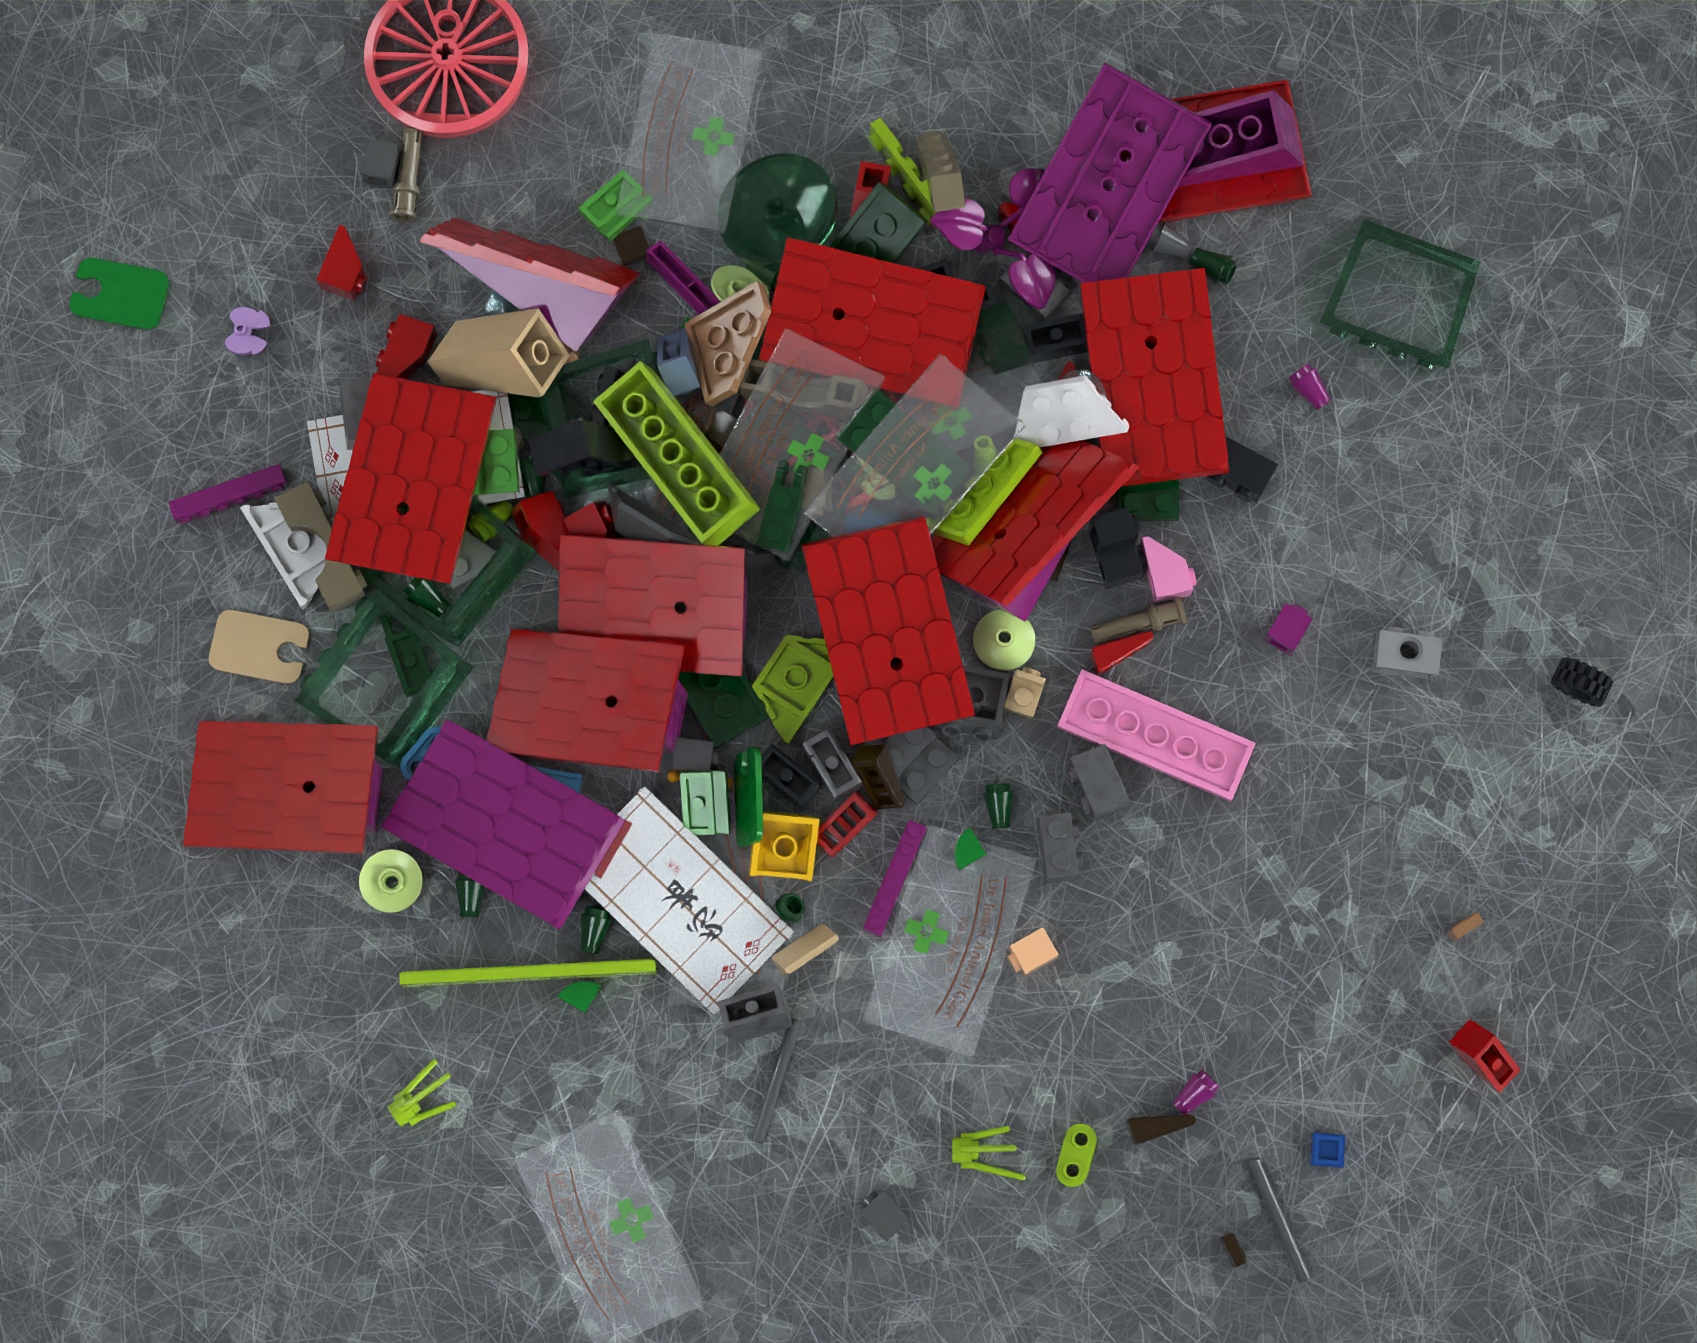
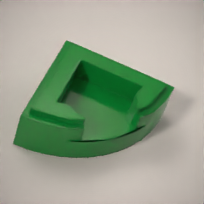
M970 827L962 833L955 847V863L958 871L986 856L984 849Z
M580 981L564 988L557 997L586 1014L602 986L590 981Z

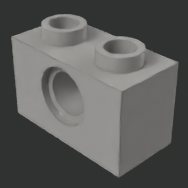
M1385 627V630H1380L1376 635L1372 672L1434 681L1439 676L1443 638H1437L1435 633L1429 631H1417L1415 635L1404 633V629L1399 627ZM1404 645L1412 647L1415 651V658L1406 659L1403 657L1400 647Z

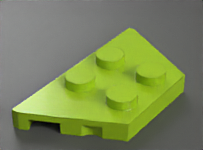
M786 635L752 685L784 744L788 746L834 678L824 639H808L801 636Z

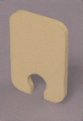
M226 610L217 619L209 653V663L217 671L282 684H293L300 679L304 664L295 661L290 663L282 662L278 657V650L285 643H293L299 648L307 649L310 633L303 624Z

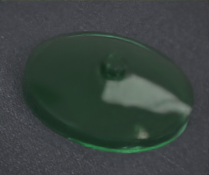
M780 153L759 158L742 168L730 180L721 195L717 211V222L721 237L730 251L741 261L758 268H780L787 237L818 245L825 243L837 220V192L825 170L807 157L791 153Z

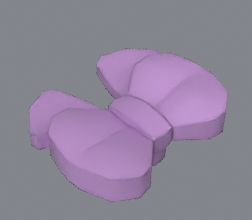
M247 307L235 308L230 313V319L235 325L234 333L225 340V345L228 351L235 355L245 356L252 353L253 356H256L264 351L267 343L265 340L253 336L252 329L268 328L271 325L269 317L262 310H259L257 313L256 310Z

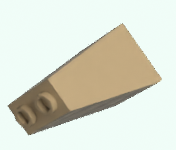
M535 308L455 321L427 362L443 385L542 397L570 354L540 309Z

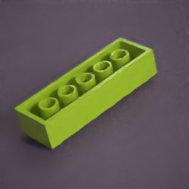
M639 361L593 401L702 544L719 546L761 510L753 497L656 372L642 361Z

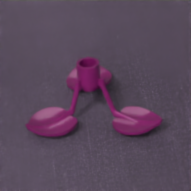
M1028 168L1017 172L1010 180V198L1020 208L1001 223L987 227L983 225V208L977 202L965 198V208L936 212L931 218L930 223L944 235L949 243L960 250L968 251L974 249L980 254H987L993 251L995 256L1005 255L1018 258V261L1013 262L1009 266L1008 275L1011 285L1024 301L1032 307L1041 310L1047 305L1055 286L1056 276L1053 266L1035 254L1026 258L1023 253L1001 249L1005 240V234L1002 229L1021 215L1045 171L1043 168Z

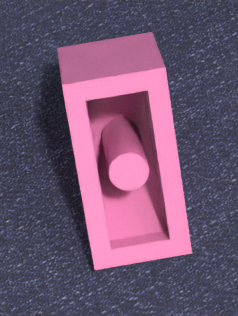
M1149 536L1142 537L1140 548L1146 560V572L1154 604L1173 600L1175 597L1190 596L1193 586L1197 585L1193 567L1188 568L1186 559Z

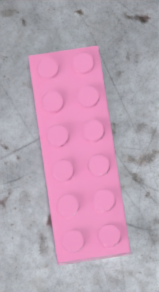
M1083 669L1079 674L1057 726L1060 730L1098 746L1106 744L1107 749L1229 802L1234 797L1256 744Z

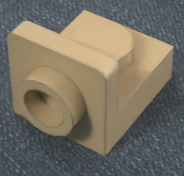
M1025 667L1022 671L1016 669L1003 710L1033 719L1046 680L1040 677L1041 673Z

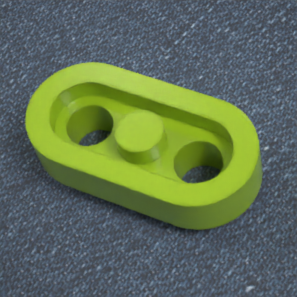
M1086 1124L1071 1126L1064 1136L1055 1173L1058 1181L1066 1187H1077L1088 1176L1097 1143V1136L1095 1131ZM1077 1134H1084L1086 1136L1087 1142L1085 1145L1080 1146L1076 1144L1075 1136ZM1068 1165H1075L1078 1168V1174L1075 1177L1067 1174L1066 1168Z

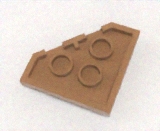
M759 281L752 283L684 323L705 404L712 407L738 392L772 310L765 285Z

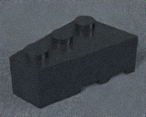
M584 418L568 420L564 427L529 439L536 476H545L547 473L557 470L559 477L569 476V471H580L581 477L613 478L637 469L634 454L613 427H605L597 422L591 423L585 421Z

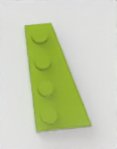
M878 118L870 123L868 139L877 152L882 151L887 159L885 160V165L891 166L892 176H899L903 182L901 188L909 201L915 200L920 208L918 213L928 221L926 224L928 226L931 224L930 220L936 212H934L930 201L927 179L922 182L919 180L920 174L916 164L908 156L905 158L901 156L903 153L901 144L883 120ZM931 224V226L933 227V229L935 230V232H937L938 229H937L934 225Z
M1017 438L1013 439L986 464L987 470L983 474L976 477L972 476L964 483L966 489L954 500L951 497L945 500L940 505L943 510L933 519L929 516L926 518L929 532L969 546L1042 454L1038 445Z

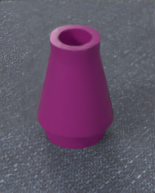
M1308 363L1288 378L1292 382L1291 387L1311 403L1316 410H1319L1332 400L1316 368L1312 369Z
M1201 1069L1197 1074L1195 1072L1192 1074L1172 1103L1183 1115H1186L1215 1097V1092L1220 1087Z

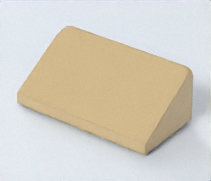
M820 924L773 955L772 961L782 976L786 977L836 944L839 937L825 924Z

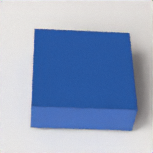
M1312 1133L1310 1165L1343 1168L1345 1135Z

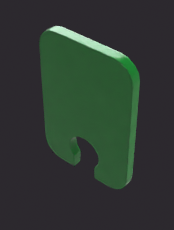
M86 258L80 262L76 278L81 280H98L101 284V291L93 298H87L81 293L72 292L70 309L76 316L142 330H152L159 325L169 288L168 277L163 272L98 258Z
M749 748L747 752L738 753L734 762L736 842L738 847L742 848L759 843L763 835L762 768L759 748Z

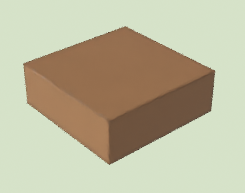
M1475 912L1449 929L1447 935L1452 942H1455L1483 923L1484 920L1479 913Z

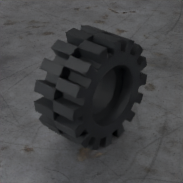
M1569 657L1561 659L1551 679V684L1557 690L1562 691L1563 694L1570 695L1572 699H1578L1581 703H1588L1591 706L1596 705L1598 707L1603 705L1614 682L1610 676H1606V673L1598 671V668L1591 667L1586 662L1581 663L1578 659L1573 658L1572 660Z

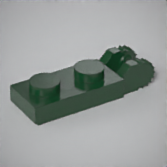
M783 460L779 462L755 543L757 546L788 553L805 494L803 488L807 478V466H798L795 472L793 488L784 486L789 472V463Z
M402 607L397 609L399 620L405 629L402 632L393 633L391 621L386 614L379 616L386 635V638H384L404 693L408 698L435 688L436 684L416 630L412 627L405 608Z

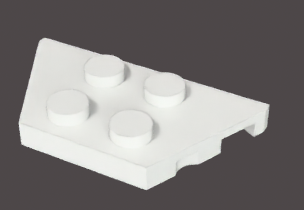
M1085 375L1026 386L1023 391L1014 439L1017 438L1037 444L1038 447H1045L1128 432L1130 426L1125 418L1121 420L1111 409L1112 404L1104 395L1097 392L1096 386Z
M276 502L260 506L243 505L240 509L300 607L302 609L306 608L319 589L315 579L320 575L326 564L324 559L327 549L324 541L312 533L292 532Z

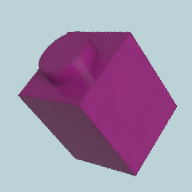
M1285 603L1264 641L1291 656L1313 618L1307 616L1309 612L1297 604L1290 606Z

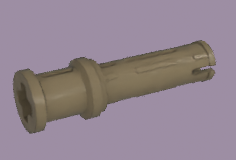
M412 128L403 130L399 176L397 183L392 188V193L395 196L393 210L389 212L390 219L401 223H413L416 221L417 215L414 213L415 200L419 197L420 193L419 187L416 185L423 132Z
M1175 597L1173 602L1159 606L1151 604L1149 607H1146L1145 611L1091 625L1090 630L1095 645L1109 640L1150 629L1158 632L1161 631L1162 627L1179 622L1182 625L1187 624V619L1180 597Z

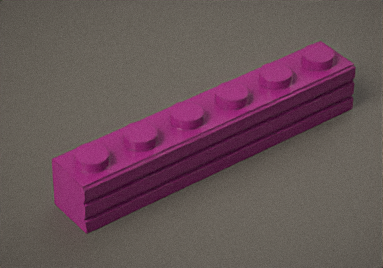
M661 240L646 250V262L698 315L721 302Z
M280 464L168 501L176 523L187 524L192 521V518L198 516L199 518L209 516L210 512L216 510L218 512L225 511L230 505H242L248 499L263 498L266 496L265 493L271 491L273 493L280 492L288 484Z
M908 820L865 921L863 931L881 938L925 835L926 826Z

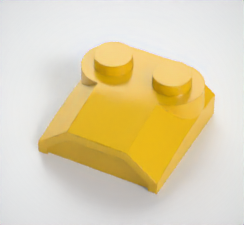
M763 811V835L759 843L751 846L749 875L812 881L820 819L796 813Z

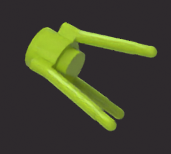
M432 1059L401 1092L393 1097L394 1102L387 1106L393 1118L401 1127L408 1122L411 1126H414L421 1120L456 1107V1102L452 1101L417 1114L421 1110L418 1102L447 1081L451 1076L449 1073H445L415 1096L409 1094L438 1063L437 1059Z
M1009 1126L974 1133H961V1137H953L952 1160L953 1163H961V1169H975L1018 1180H1025L1026 1178L1024 1174L972 1161L979 1160V1152L1016 1151L1017 1147L1015 1145H979V1141H972L1009 1132Z

